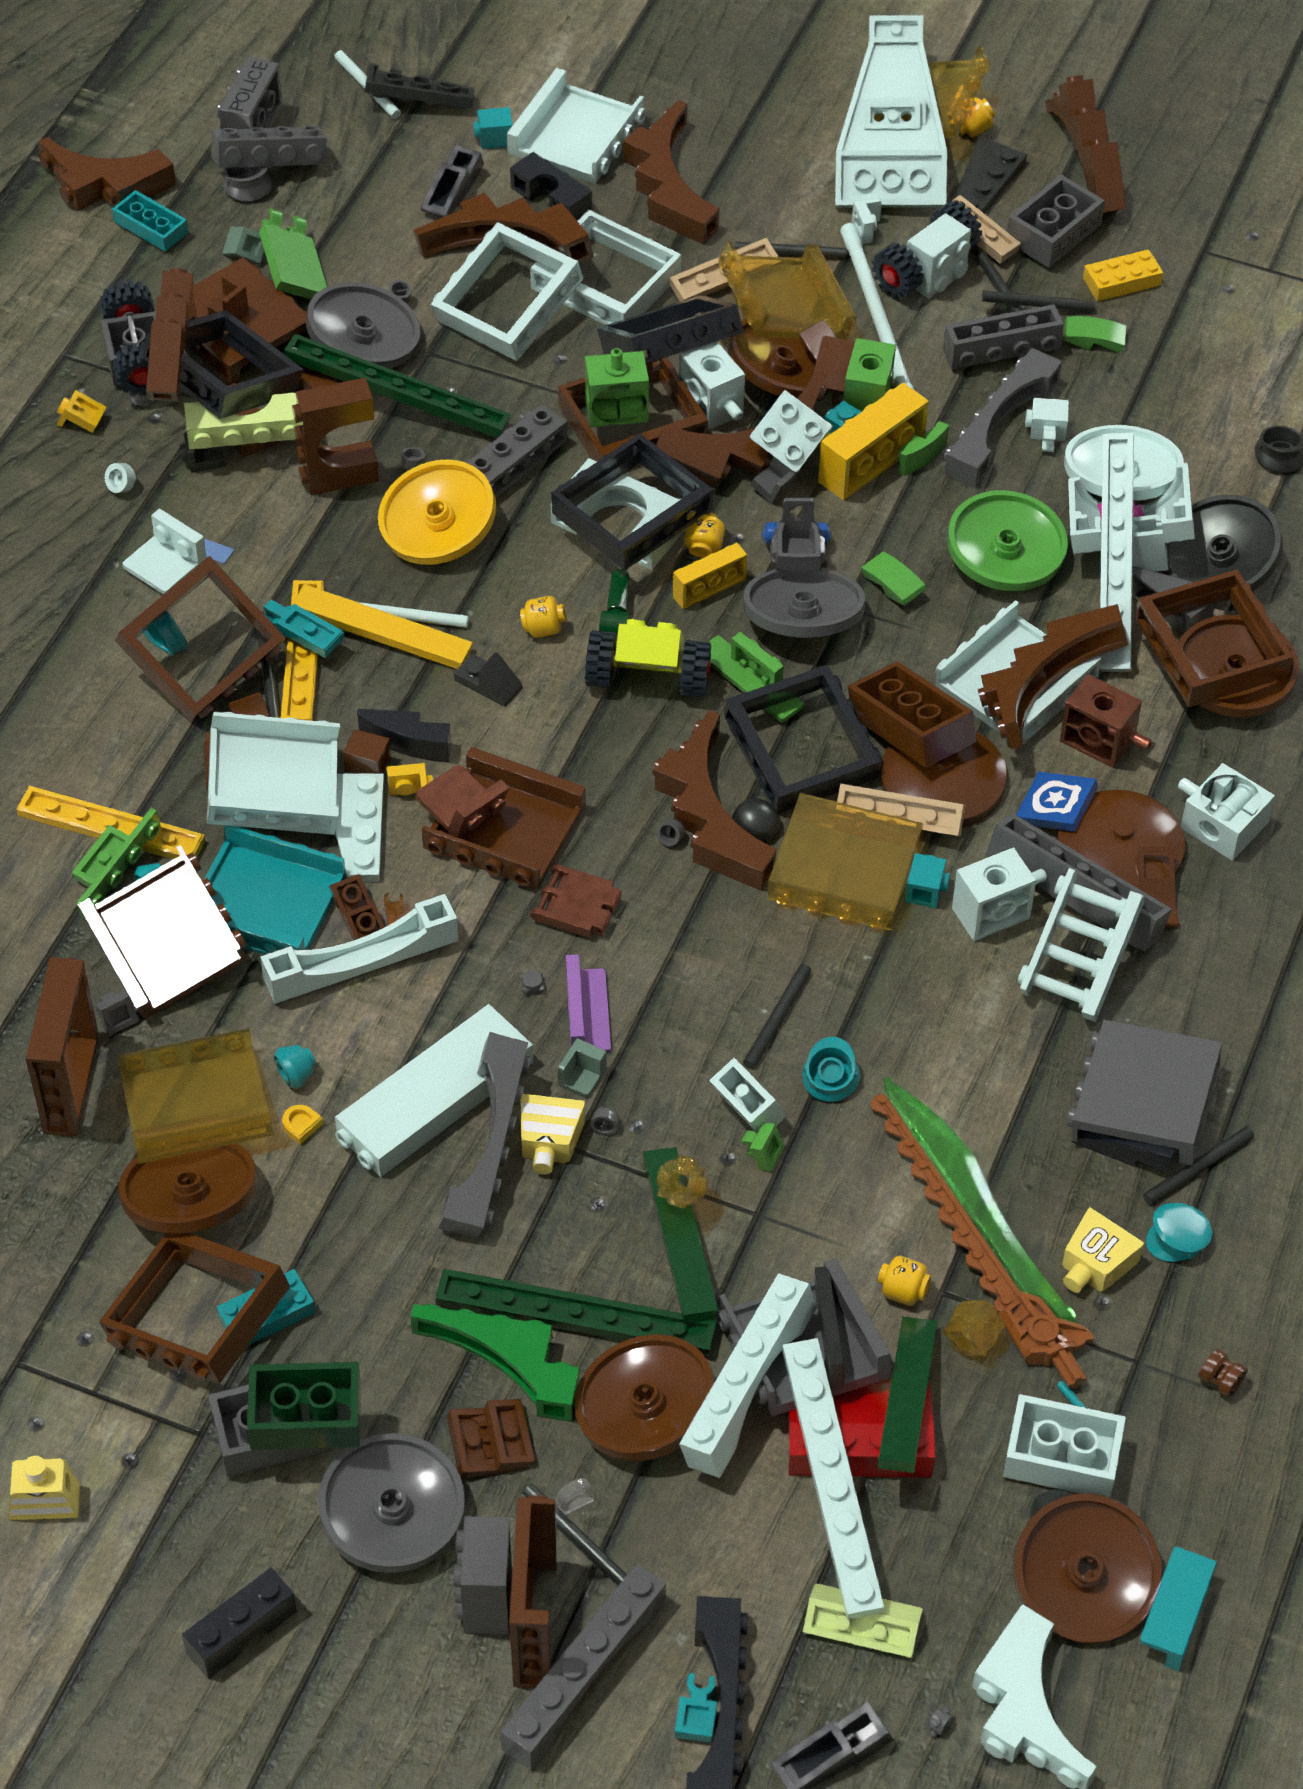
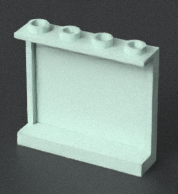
M556 68L507 133L508 154L523 159L530 153L535 152L569 175L596 184L600 177L608 172L613 159L619 157L627 135L632 134L638 124L641 125L644 122L646 116L644 97L639 96L633 106L566 84V71Z
M1016 600L1009 607L1002 608L997 613L995 619L988 625H982L972 639L961 643L956 652L950 658L943 659L935 670L936 687L971 709L974 716L998 732L997 717H991L988 706L982 707L978 694V689L983 688L981 675L1011 668L1010 662L1016 661L1013 649L1044 641L1043 636L1047 635L1018 616L1019 602ZM1100 656L1083 662L1065 673L1042 693L1026 717L1022 732L1023 744L1065 708L1067 699L1087 674L1098 678L1101 664Z
M213 712L210 729L207 824L335 835L339 818V806H336L337 738L340 723L307 721L295 718H274L264 715H242L232 712Z

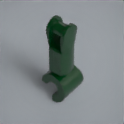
M617 569L611 574L607 610L601 612L599 631L614 632L616 636H618L619 624H627V619H629V613L627 612L629 573L623 569Z

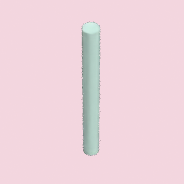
M338 51L335 54V59L365 89L367 76L343 51ZM387 96L384 98L373 97L393 119L400 117L401 111Z
M361 603L410 621L463 628L468 627L469 616Z

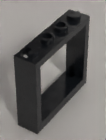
M702 295L597 328L604 355L611 354V351L615 348L621 349L623 353L647 350L646 364L744 333L737 304Z
M227 310L190 321L184 350L222 339L267 374L228 387L184 353L180 388L219 419L268 404L273 395L295 393L299 390L303 369ZM151 333L147 334L143 359L148 363Z
M639 433L552 491V514L626 571L693 525L702 515L713 511V489ZM640 463L684 498L620 541L578 508L577 505Z
M828 665L726 699L724 718L769 803L774 806L778 813L838 793L840 784L858 786L878 779L880 765L882 764L881 753L877 747L873 748L869 741V734L865 724L859 723L853 702L850 699H846L842 692V684L839 677L832 674ZM822 689L861 760L785 786L748 714Z

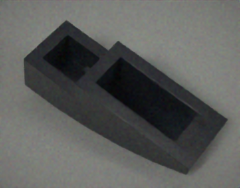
M455 145L448 162H442L422 203L421 211L439 217L452 214L471 189L484 165L481 152Z
M358 709L359 730L390 738V750L415 758L449 763L451 749L450 723L421 722L420 712Z
M1085 1130L1080 1131L1077 1142L1072 1141L1074 1144L1135 1167L1137 1161L1167 1173L1179 1150Z
M867 1702L838 1723L832 1720L771 1762L787 1789H810L866 1759L892 1742L894 1738L876 1710Z

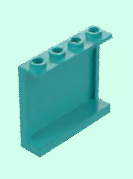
M225 825L226 839L204 879H209L217 895L212 897L216 906L223 903L232 921L228 922L227 925L231 932L238 929L247 944L243 949L262 955L292 946L293 950H309L334 903L328 886L346 879L344 858H340L333 853H323L310 849L303 844L283 841L273 835L253 832L245 827Z

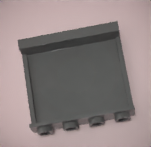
M1103 1019L1100 1032L1094 1031L1091 1041V1051H1094L1092 1057L1087 1056L1083 1068V1076H1086L1085 1081H1079L1075 1094V1101H1078L1077 1107L1071 1106L1067 1126L1072 1127V1141L1077 1142L1080 1131L1085 1130L1180 1149L1179 1163L1193 1165L1221 1064L1222 1042Z
M837 1258L824 1262V1266H827V1269H829L844 1361L843 1390L831 1391L832 1397L892 1378L890 1352ZM814 1280V1281H811V1282H808V1283L810 1284V1287H811V1290H812V1293H813V1296H814V1299H815V1302H816V1296H815V1280ZM725 1294L719 1295L721 1310L718 1311L717 1320L721 1330H727L729 1333L732 1351L735 1349L764 1297L731 1307ZM816 1308L802 1335L793 1339L790 1343L818 1338L828 1378L818 1308ZM782 1351L773 1360L755 1391L758 1402L761 1405L766 1404L772 1417L796 1409Z

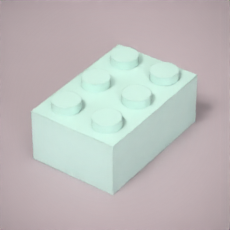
M1019 1394L1003 1477L1080 1494H1097L1110 1498L1126 1417Z

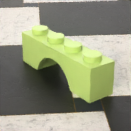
M296 394L273 395L268 405L256 413L250 415H231L219 419L199 402L184 403L189 449L295 440L294 426L299 424L294 421L292 405L296 404Z

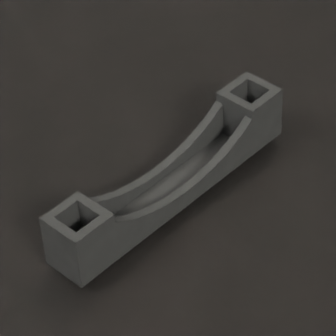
M1031 348L1025 357L1021 356L1015 365L1014 371L1011 374H1006L998 391H993L990 394L986 406L982 410H977L970 426L962 429L954 446L950 445L947 448L943 460L946 462L945 475L976 488L990 470L992 450L987 448V443L994 429L1003 418L1022 404L1033 400V398L1042 397L1046 399L1060 381L1062 361L1034 348Z
M489 1032L477 1074L484 1077L490 1097L491 1125L484 1156L467 1180L459 1187H450L445 1199L438 1229L476 1239L479 1238L483 1228L489 1230L494 1213L493 1209L488 1208L491 1197L497 1198L502 1179L496 1177L498 1166L504 1167L509 1147L503 1145L506 1135L512 1136L517 1116L511 1115L513 1104L519 1106L524 1086L519 1085L520 1075L527 1074L531 1061V1055L526 1054L529 1042Z
M636 1563L500 1731L501 1750L529 1770H533L553 1745L554 1739L567 1717L598 1674L641 1629L645 1630L665 1605V1582Z

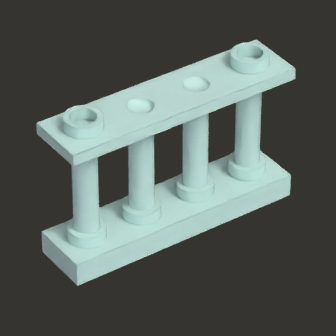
M1069 868L1066 876L1060 875L1054 893L1058 894L1031 962L1029 966L1024 965L1022 967L1017 983L1021 984L1020 990L1022 994L1028 997L1032 987L1036 986L1078 1002L1079 1007L1083 1008L1081 1011L1083 1018L1096 1022L1144 905L1143 895L1130 891L1127 899L1122 898L1118 900L1075 884L1077 879L1075 870ZM1069 896L1115 912V916L1119 917L1116 928L1106 930L1063 914ZM1057 926L1103 942V946L1107 947L1103 959L1097 958V960L1051 944ZM1045 955L1091 972V976L1095 977L1091 989L1085 988V990H1081L1039 974L1038 972Z

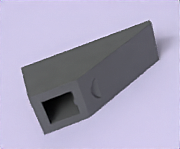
M1133 566L1132 596L1137 600L1138 598L1192 583L1191 581ZM1215 603L1164 617L1163 619L1173 629L1184 634L1194 624L1213 617Z

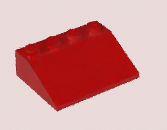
M892 1378L832 1397L852 1476L932 1478L935 1444L930 1382H928L914 1473L878 1468V1458ZM794 1409L788 1411V1475L812 1476L797 1410Z

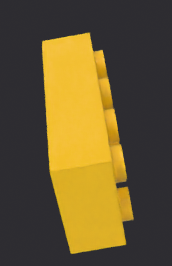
M1149 249L1085 265L1083 279L1097 302L1161 286L1163 271Z
M735 543L718 552L711 553L703 559L694 561L688 566L679 568L673 572V598L682 609H685L746 580L747 553L738 543Z

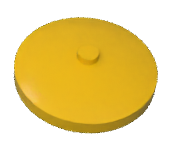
M457 460L431 461L405 472L389 487L379 507L378 525L387 546L398 557L408 562L422 565L446 563L470 552L485 538L495 519L496 498L488 479L476 467Z

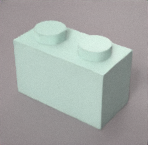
M735 1058L709 1080L723 1099L757 1133L763 1122L777 1126L787 1116L777 1101Z

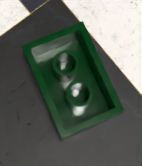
M359 1362L249 1365L247 1432L250 1450L360 1447L361 1378Z

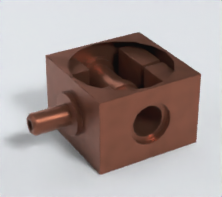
M1089 674L1084 677L1067 699L1060 742L1112 768L1117 765L1132 744L1145 751L1149 750L1152 745L1151 739L1137 733L1142 700Z

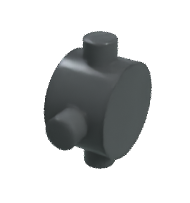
M540 971L522 973L519 977L523 982L522 992L531 995L537 994L540 991L543 992L545 990V986L542 985L543 973Z
M945 1706L943 1710L939 1708L932 1716L928 1724V1728L931 1729L929 1734L932 1737H936L937 1734L941 1736L950 1725L953 1716L950 1715L951 1709Z

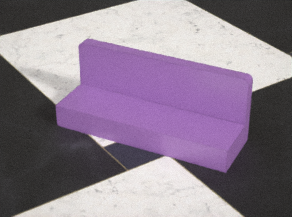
M579 954L566 955L571 1047L578 1038L605 1050L606 1053H610L611 1041L605 969L580 970Z

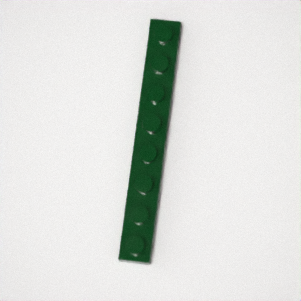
M297 334L293 336L284 350V355L297 365L310 368L345 382L366 378L370 391L380 396L399 401L404 405L415 407L431 415L442 417L488 436L499 438L509 424L510 413Z
M444 1268L435 1297V1303L438 1306L459 1310L468 1309L475 1313L491 1316L500 1314L510 1319L521 1321L539 1320L545 1324L552 1325L554 1328L623 1341L645 1335H669L691 1343L704 1356L708 1357L710 1356L717 1321L710 1318L683 1322L682 1315L679 1312Z

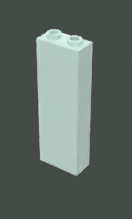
M486 1005L335 1116L337 1129L335 1135L337 1140L344 1148L348 1149L350 1147L357 1154L358 1160L367 1170L372 1169L378 1176L382 1177L489 1097L484 1077L477 1074L483 1047L489 1032L525 1042L529 1041L491 1005ZM529 1042L526 1054L531 1055V1065L533 1064V1044Z

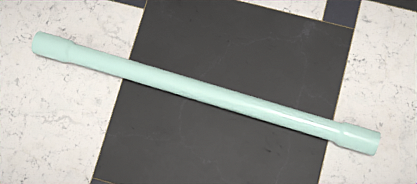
M847 223L842 226L840 232L846 249L850 253L880 342L896 344L864 254L857 227L853 223ZM896 344L894 382L896 387L904 382L914 390Z

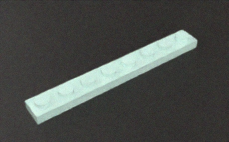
M1133 433L1103 434L1100 608L1118 604L1128 646L1101 654L1100 672H1131L1134 499Z
M818 1338L784 1344L782 1352L846 1618L852 1619L883 1613L884 1605Z

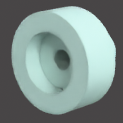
M113 463L108 466L105 472V483L110 491L125 493L133 488L136 475L130 465L127 463Z

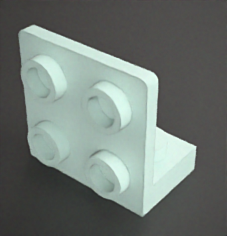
M784 390L752 432L750 439L793 472H798L821 440L829 434L832 425Z
M159 508L151 515L154 536L123 561L122 564L125 570L160 593L165 594L207 557L204 536Z

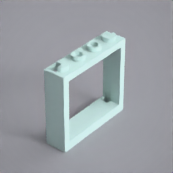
M588 210L578 220V223L589 234L590 239L658 272L626 305L582 283H579L563 304L604 325L645 313L670 287V277L681 273V254ZM536 262L531 267V289L540 293L557 271Z
M497 222L492 230L485 234L483 241L468 255L467 260L460 269L451 276L450 281L442 291L436 294L431 307L438 322L518 361L584 278L578 261ZM504 246L557 271L507 334L455 308Z

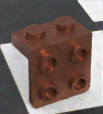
M456 765L420 788L416 793V799L452 836L459 838L469 830H474L491 815H496L504 808L506 804L504 800L509 787L500 779L485 789L464 767Z

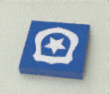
M1038 771L1016 815L1036 827L1076 832L1098 788L1097 780L1095 778Z

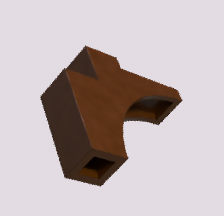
M49 137L39 141L41 152L39 159L44 168H49L54 173L58 182L61 183L59 192L65 203H70L77 211L103 198L109 204L116 206L135 190L150 198L176 185L174 164L159 149L138 156L111 159L90 157L72 152L61 147Z

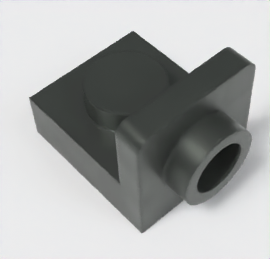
M187 432L183 433L185 443L179 444L183 462L188 461L191 473L226 467L222 446L189 449Z

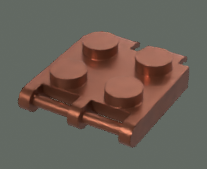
M554 865L552 869L553 876L548 886L543 887L541 891L542 898L537 908L532 909L530 917L535 921L589 938L592 933L603 935L610 922V915L614 913L622 897V891L614 887L613 881L563 865ZM558 878H562L557 889L554 888ZM548 899H549V900H551V901H550V903H549V905H548V907H547V909H546V911H545V910H543V909H544V907H545V905H546V903H547V901H548Z

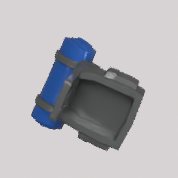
M785 498L781 520L766 522L762 531V537L765 544L770 545L771 560L775 562L777 569L809 571L820 569L821 563L825 562L826 545H828L831 539V531L827 523H817L815 521L813 498ZM794 506H803L807 511L802 514L801 518H795L790 509Z

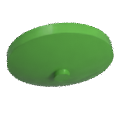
M1006 490L983 492L964 501L952 515L947 533L949 553L960 570L982 585L1004 591L1029 590L1051 580L1062 567L1068 547L1065 527L1052 509L1029 495Z

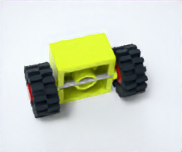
M627 619V624H619L618 638L614 632L591 630L587 645L585 684L587 686L611 688L614 668L618 665L623 668L681 673L680 695L705 698L711 666V642L686 640L682 663L684 635L681 630L676 628V624L660 622L657 627H648V625H645V621Z

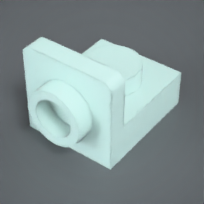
M879 197L854 201L852 223L857 227L862 245L872 243L873 232L877 230V222L880 220L882 205Z

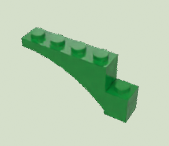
M413 1304L411 1312L412 1334L435 1338L459 1346L481 1357L502 1371L518 1385L535 1405L537 1417L572 1422L575 1409V1395L579 1385V1367H573L565 1362L548 1363L552 1347V1325L545 1324L539 1320L521 1321L510 1319L500 1314L493 1316L476 1314L468 1309L456 1311L443 1309L434 1304H425L424 1306Z

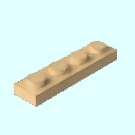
M764 238L670 277L669 285L680 302L700 295L706 296L778 266L780 258L768 239Z
M840 784L835 815L961 836L966 805Z

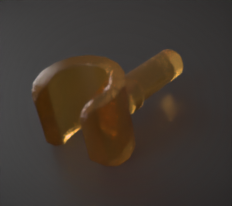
M386 893L384 896V910L388 915L387 926L397 920V916L401 915L404 911L403 895L401 893L400 899L396 902L389 901V893Z

